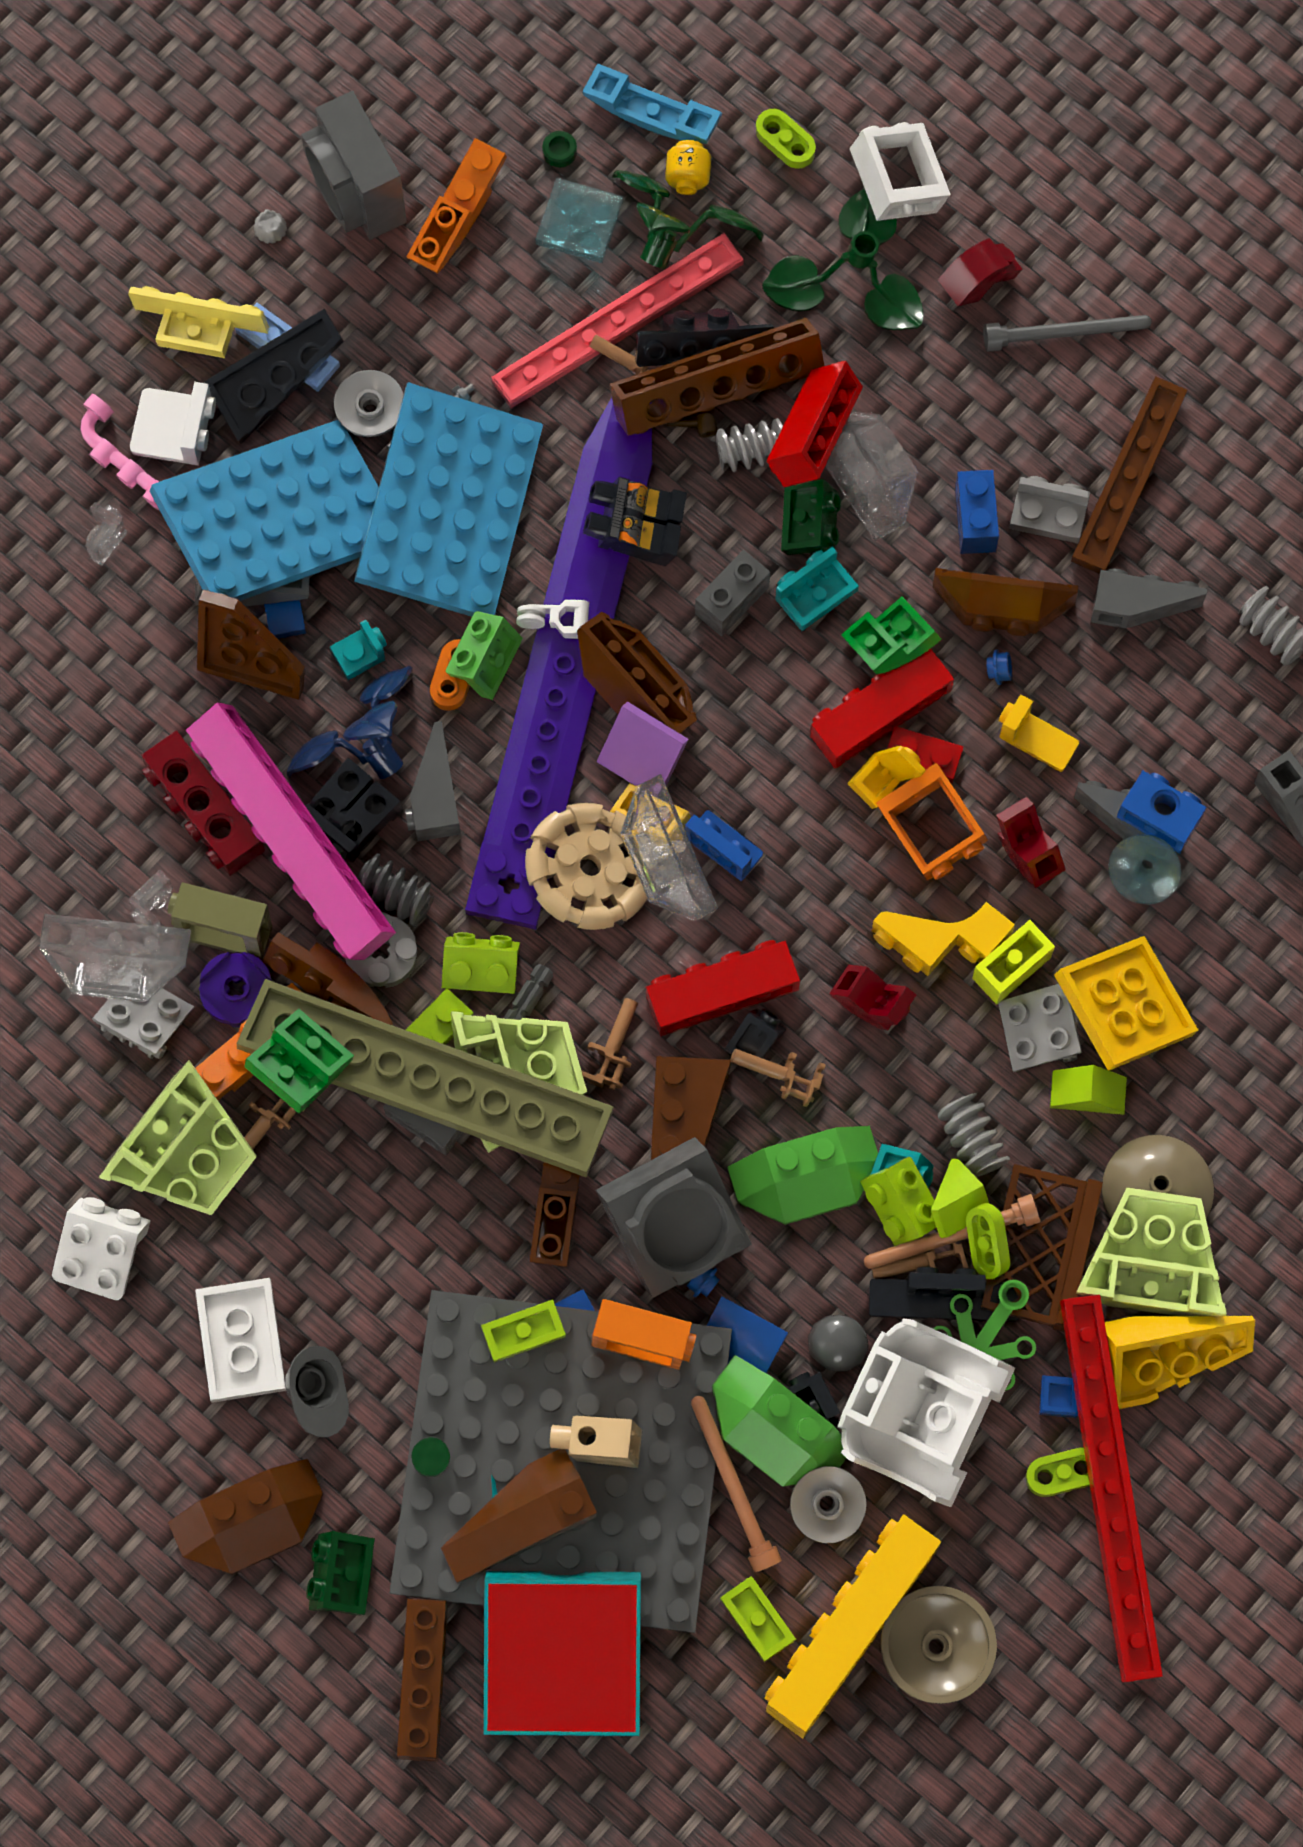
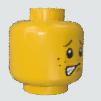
M679 141L676 143V146H673L667 152L665 180L682 195H693L697 190L703 189L709 184L711 154L698 141Z

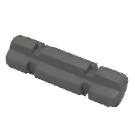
M541 964L535 966L530 974L531 980L525 982L512 1003L513 1009L508 1010L504 1019L521 1020L526 1016H530L544 993L543 987H548L553 978V972L548 967Z

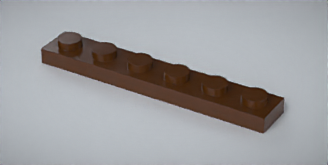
M1155 376L1075 549L1071 562L1099 574L1101 570H1107L1186 397L1187 389Z

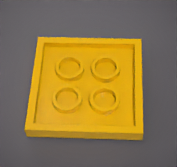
M1145 936L1061 968L1054 974L1108 1071L1192 1037L1199 1031Z

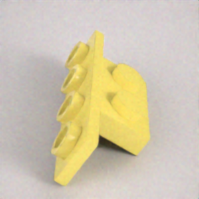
M148 286L142 287V289L130 287L128 293L135 310L163 315L155 338L157 345L160 347L225 358L234 328L267 334L270 328L264 312L252 305L235 306L214 298L202 300L182 292L175 293V295L163 293Z

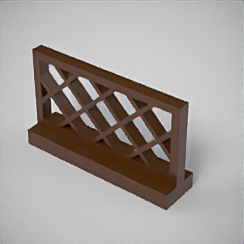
M1014 1164L1003 1211L1012 1208L1011 1204H1013L1014 1196L1016 1200L1022 1197L1016 1188L1020 1175L1034 1179L1042 1190L1032 1196L1034 1202L1045 1196L1056 1213L1041 1223L1033 1225L1034 1227L1017 1237L1009 1225L1005 1226L1006 1232L1011 1238L1008 1242V1248L1015 1245L1025 1263L1009 1273L1007 1271L1002 1274L1003 1276L997 1280L987 1279L980 1309L994 1312L998 1303L990 1302L993 1288L1004 1281L1013 1280L1012 1276L1029 1267L1040 1284L1029 1291V1297L1043 1289L1051 1301L1049 1316L1033 1312L1028 1303L1023 1307L1025 1310H1013L1009 1316L1052 1326L1053 1330L1065 1332L1060 1300L1076 1298L1078 1296L1076 1292L1081 1283L1103 1182L1092 1179L1083 1181ZM1043 1181L1053 1184L1049 1187H1046ZM1060 1186L1077 1189L1074 1203L1062 1210L1050 1193ZM1072 1210L1069 1222L1064 1214ZM1059 1218L1067 1229V1236L1064 1240L1053 1246L1042 1228ZM1037 1231L1048 1249L1030 1259L1020 1241ZM1064 1246L1061 1258L1056 1250ZM1052 1254L1059 1265V1271L1057 1275L1044 1281L1034 1263ZM1056 1282L1053 1294L1048 1286ZM1012 1287L1017 1296V1299L1012 1302H1018L1021 1299V1292L1018 1288Z

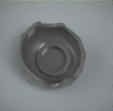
M840 1314L825 1316L813 1325L808 1335L809 1353L812 1358L827 1370L848 1372L862 1363L868 1351L867 1334L864 1328L849 1316Z

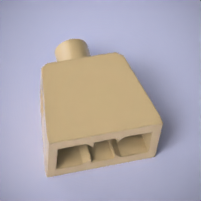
M573 1416L571 1426L552 1425L550 1448L568 1449L569 1455L580 1462L638 1468L642 1429L632 1419ZM592 1435H596L595 1441L590 1445H586L587 1439Z

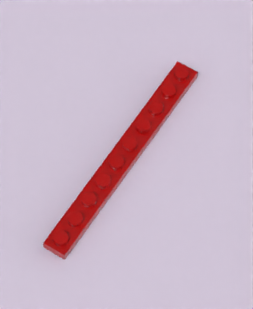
M1099 1294L1060 1300L1121 1681L1131 1682L1163 1677L1101 1296Z

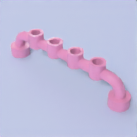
M91 394L83 404L87 411L81 420L80 428L83 439L93 448L89 455L104 468L110 463L120 470L116 474L117 478L130 489H133L136 484L140 485L146 490L142 497L159 510L149 492L151 485L159 481L152 478L137 463L128 459L114 445L95 432L96 422L100 420L105 423L114 411L98 396Z

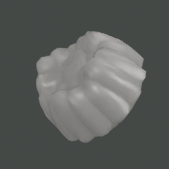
M265 209L255 219V236L267 244L280 241L287 231L285 219L279 213Z

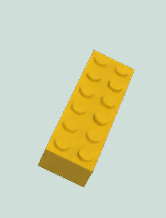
M904 1514L898 1522L891 1518L876 1542L880 1545V1548L876 1553L868 1550L856 1567L854 1574L858 1576L857 1580L853 1585L848 1581L845 1582L833 1599L832 1605L836 1607L831 1616L825 1612L822 1614L809 1635L813 1638L808 1648L803 1644L799 1646L788 1662L787 1668L791 1672L785 1680L778 1676L765 1694L764 1699L768 1701L766 1712L802 1739L881 1631L885 1621L895 1607L906 1596L936 1554L941 1544L939 1539Z

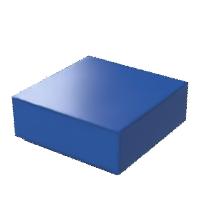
M300 600L264 604L269 631L277 639L306 634Z
M1042 1375L1039 1415L1078 1417L1072 1378Z

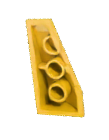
M1132 1316L1106 1321L1105 1327L1119 1409L1148 1404L1159 1398V1392L1175 1384L1180 1388L1190 1383L1189 1377L1205 1369L1215 1371L1253 1352L1255 1319L1253 1316Z

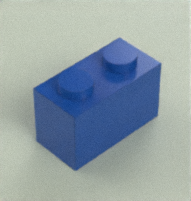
M960 471L957 473L955 484L960 554L996 552L999 529L994 471Z

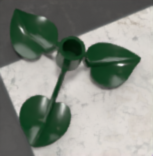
M616 170L613 173L612 178H620L631 187L649 193L654 199V207L638 202L636 208L649 230L647 235L648 241L640 258L655 267L666 269L673 251L679 253L683 244L709 218L719 219L727 224L753 231L760 241L764 238L763 233L748 218L736 211L716 205H710L709 209L689 227L681 220L660 210L662 196L667 198L670 196V192L662 184L650 177L628 171ZM672 231L685 234L678 241H675L677 235Z
M865 188L852 196L841 209L838 218L840 232L843 236L852 240L847 252L843 253L841 258L826 272L817 277V267L811 260L803 256L793 255L785 257L775 264L762 284L765 294L780 307L798 312L811 310L818 306L824 298V291L820 283L827 280L845 262H849L855 268L863 269L868 267L870 269L871 283L875 289L867 293L864 300L866 315L872 323L887 330L917 329L923 322L922 303L915 287L910 281L898 274L887 275L881 284L878 281L876 270L878 263L874 258L879 245L886 243L893 237L897 227V220L895 218L877 221Z

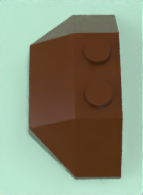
M935 568L933 589L964 625L972 626L974 630L982 632L992 631L993 629L1007 630L1009 634L1015 636H1026L1029 633L1036 634L1074 606L1079 587L1078 585H1064L1061 583L952 571Z
M600 612L579 627L577 635L584 677L617 714H619L621 707L628 701L679 734L697 721L696 714L693 712L688 685L639 630L621 621L611 619L604 612Z
M304 1459L267 1469L201 1499L170 1520L168 1524L183 1558L232 1575L302 1543L317 1506L321 1501L323 1492L309 1460Z

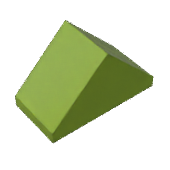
M1096 1065L1053 1070L1050 1108L1124 1115L1127 1077Z
M951 1159L931 1208L940 1238H947L966 1227L967 1213L983 1203H989L984 1185L959 1159Z

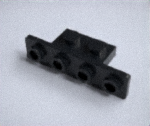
M720 308L702 313H693L687 310L676 311L674 314L663 315V330L640 331L637 333L635 362L638 367L666 365L774 329V326L772 324L739 326L731 311Z
M920 1267L916 1269V1273H909L908 1280L871 1279L869 1283V1315L871 1317L957 1320L956 1315L950 1309V1302L958 1294H964L971 1298L973 1302L972 1320L988 1321L993 1312L980 1309L986 1282L985 1275H977V1270L960 1268L955 1269L954 1274L939 1273L938 1268ZM1003 1283L993 1288L990 1302L1000 1303L999 1289ZM1010 1288L1006 1295L1007 1299L1012 1302L1017 1299V1296L1012 1288ZM958 1298L955 1301L954 1308L957 1312L964 1313L968 1310L969 1303L966 1299ZM1009 1316L1005 1322H1017L1020 1318Z

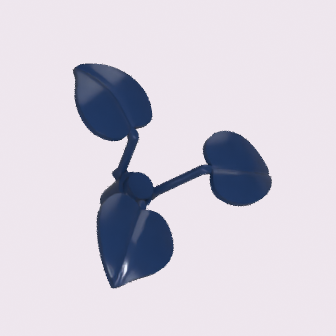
M411 665L388 672L371 682L362 692L360 701L363 704L371 702L372 709L345 730L343 734L344 739L338 738V732L333 730L322 733L306 742L292 758L287 769L288 778L290 779L292 773L303 771L319 764L336 747H343L360 760L362 765L369 763L379 779H385L396 773L402 767L403 761L392 747L393 741L390 737L392 736L393 719L398 707L394 701L382 704L380 702L382 699L394 695L403 686L412 672L413 668ZM369 739L362 746L363 753L347 741Z

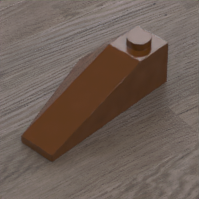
M559 1449L529 1463L441 1547V1550L456 1582L459 1583L596 1518L597 1511L567 1451Z

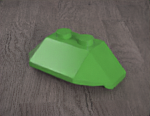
M870 1126L835 1127L763 1148L728 1166L727 1169L738 1204L749 1207L764 1216L786 1225L857 1204L864 1192L860 1181L871 1174L878 1151Z
M733 1356L712 1385L722 1440L781 1487L796 1485L805 1474L819 1467L834 1466L840 1468L846 1457L841 1453L843 1450L841 1443L842 1435L835 1426L775 1378L738 1356Z

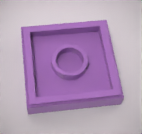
M627 701L621 707L597 759V763L631 784L660 797L667 786L688 739Z

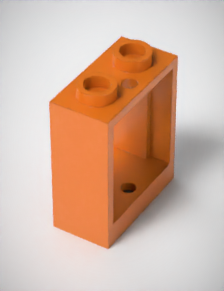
M937 763L926 769L922 776L909 780L876 802L878 808L927 881L932 877L938 880L946 876L953 870V863L963 857L968 860L976 856L984 849L982 844L988 841L984 832ZM941 787L972 832V835L927 864L896 816Z
M602 1299L591 1346L679 1370L682 1360L690 1361L697 1335L690 1333L692 1322Z

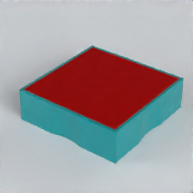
M486 1571L484 1587V1735L640 1736L641 1572H583L574 1575H554L542 1571Z

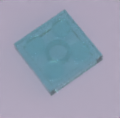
M556 178L535 238L536 245L603 263L623 204V196Z

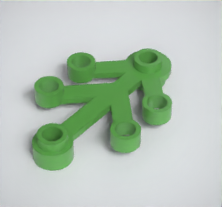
M1009 1280L1003 1283L999 1289L1000 1303L977 1338L971 1317L973 1309L971 1298L964 1294H958L952 1298L950 1309L956 1315L961 1342L998 1360L1014 1357L1028 1359L1035 1354L1036 1343L1028 1336L1019 1337L1012 1343L989 1347L1011 1312L1021 1309L1028 1302L1029 1291L1023 1282ZM1012 1287H1016L1021 1291V1299L1018 1302H1010L1007 1299V1291ZM958 1298H964L969 1303L968 1310L964 1313H959L954 1308V1303ZM940 1325L933 1328L935 1330L942 1329L947 1332L948 1336L952 1337L950 1329L946 1326ZM1022 1340H1027L1032 1344V1351L1028 1355L1020 1354L1017 1349L1018 1343ZM1014 1373L1011 1377V1383L1006 1387V1390L1011 1389L1015 1384Z

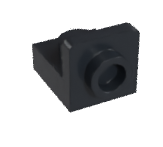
M755 1009L747 1014L725 1049L731 1054L734 1049H738L764 1059L776 1040L784 1034L786 1029L779 1024L781 1019L771 1011Z
M806 1372L788 1382L790 1387L787 1389L797 1397L809 1393L810 1397L806 1399L807 1405L827 1421L832 1423L839 1419L840 1411L820 1372L813 1376Z

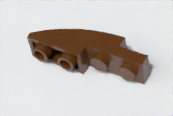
M279 932L271 940L263 963L271 967L273 971L284 975L300 985L305 991L318 996L324 1001L393 1025L387 1011L375 993L353 969L334 953L317 942L308 951Z
M545 1162L543 1163L529 1262L567 1267L581 1175Z

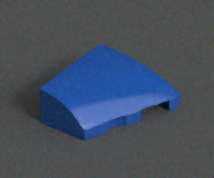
M721 1297L707 1326L732 1329L728 1363L736 1355L768 1374L771 1364L788 1336V1332L724 1297Z

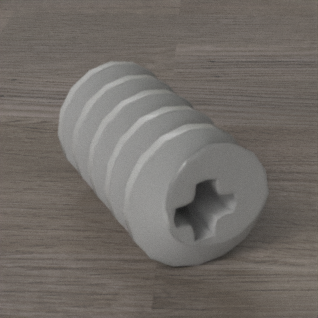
M778 418L774 419L771 430L765 421H761L758 424L757 432H755L750 423L746 424L743 435L737 426L731 427L729 438L723 429H718L716 444L722 471L724 463H728L731 470L736 472L738 461L741 460L748 470L751 468L752 458H756L760 467H764L766 456L770 454L783 428L781 421Z
M1265 586L1250 597L1239 610L1238 615L1242 613L1239 623L1242 626L1253 623L1250 633L1253 636L1263 633L1260 643L1263 646L1273 643L1270 650L1271 654L1276 656L1283 653L1280 662L1286 666L1293 663L1303 654V628L1296 629L1300 619L1298 615L1289 620L1285 618L1290 609L1288 606L1279 610L1275 608L1279 600L1278 596L1269 600L1265 599L1269 590Z
M977 1093L947 1104L938 1113V1118L941 1121H949L944 1126V1131L947 1134H955L950 1143L954 1148H961L957 1153V1158L960 1161H968L965 1166L972 1174H975V1177L1002 1167L1010 1160V1157H997L996 1154L1004 1145L1003 1143L991 1144L990 1140L998 1132L996 1129L985 1131L984 1126L991 1121V1117H978L977 1114L985 1105L984 1103L972 1104L971 1100L977 1095Z

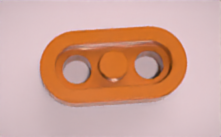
M461 639L452 640L443 647L430 685L432 702L438 708L446 711L459 708L464 703L470 687L465 680L451 677L446 673V668ZM445 685H452L454 687L451 693H444L441 689Z

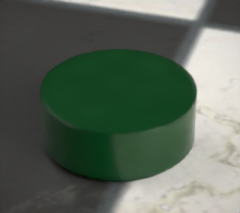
M554 131L548 134L542 144L543 157L553 167L562 168L570 165L577 156L576 140L565 131Z
M424 1438L412 1450V1464L415 1470L425 1477L439 1476L449 1466V1449L438 1438Z

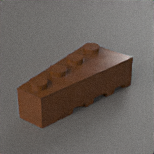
M656 1056L651 1160L694 1137L705 1148L707 1147L710 1132L730 1073L731 1060Z

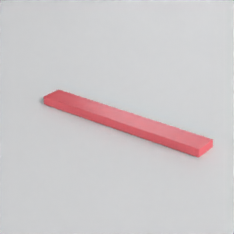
M723 233L491 377L492 383L512 409L599 355L600 352L589 347L595 335L615 345L744 264V259L726 234Z

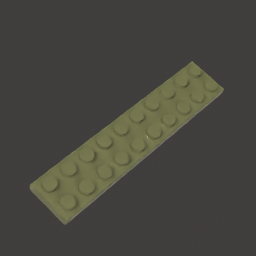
M264 980L236 1043L237 1049L252 1054L272 1037L274 1029L297 1009H300L354 1055L353 1060L331 1084L587 1178L613 1113L614 1106L273 981Z

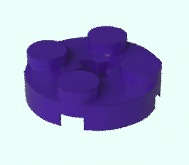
M227 952L216 956L204 967L200 976V998L205 1010L218 1022L229 1024L232 1027H240L248 1019L264 980L272 981L269 970L258 957L250 953L230 954ZM233 981L237 984L243 981L245 983L243 986L244 993L240 996H229L230 989L228 983Z

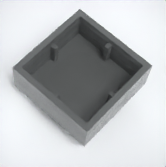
M352 90L316 107L315 112L318 126L301 134L303 148L314 176V181L331 212L342 225L345 232L347 233L362 226L369 240H372L407 223L401 175L354 91Z
M695 1137L596 1189L641 1285L652 1298L676 1285L681 1286L710 1270L717 1263L752 1245L708 1150Z

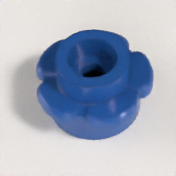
M996 649L994 650L993 657H987V673L989 679L995 678L998 685H1001L1002 681L1012 680V661L1009 652L999 653V650Z
M717 1267L711 1268L689 1281L686 1287L694 1292L693 1297L696 1298L700 1293L705 1297L708 1296L720 1280L715 1276L718 1270Z

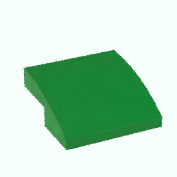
M903 596L876 619L867 612L841 634L876 675L909 663L942 640Z
M297 1009L274 1029L272 1037L246 1058L244 1067L300 1114L340 1075L353 1060L354 1055L303 1011Z

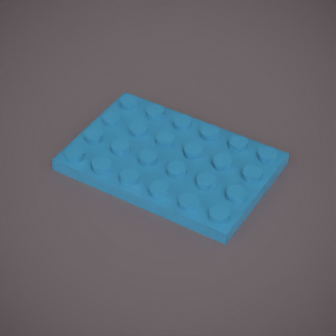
M408 382L402 398L354 582L471 617L476 611L495 615L543 424Z
M335 420L151 485L149 492L202 589L225 594L242 601L360 558L379 487L348 431L341 425L339 420Z

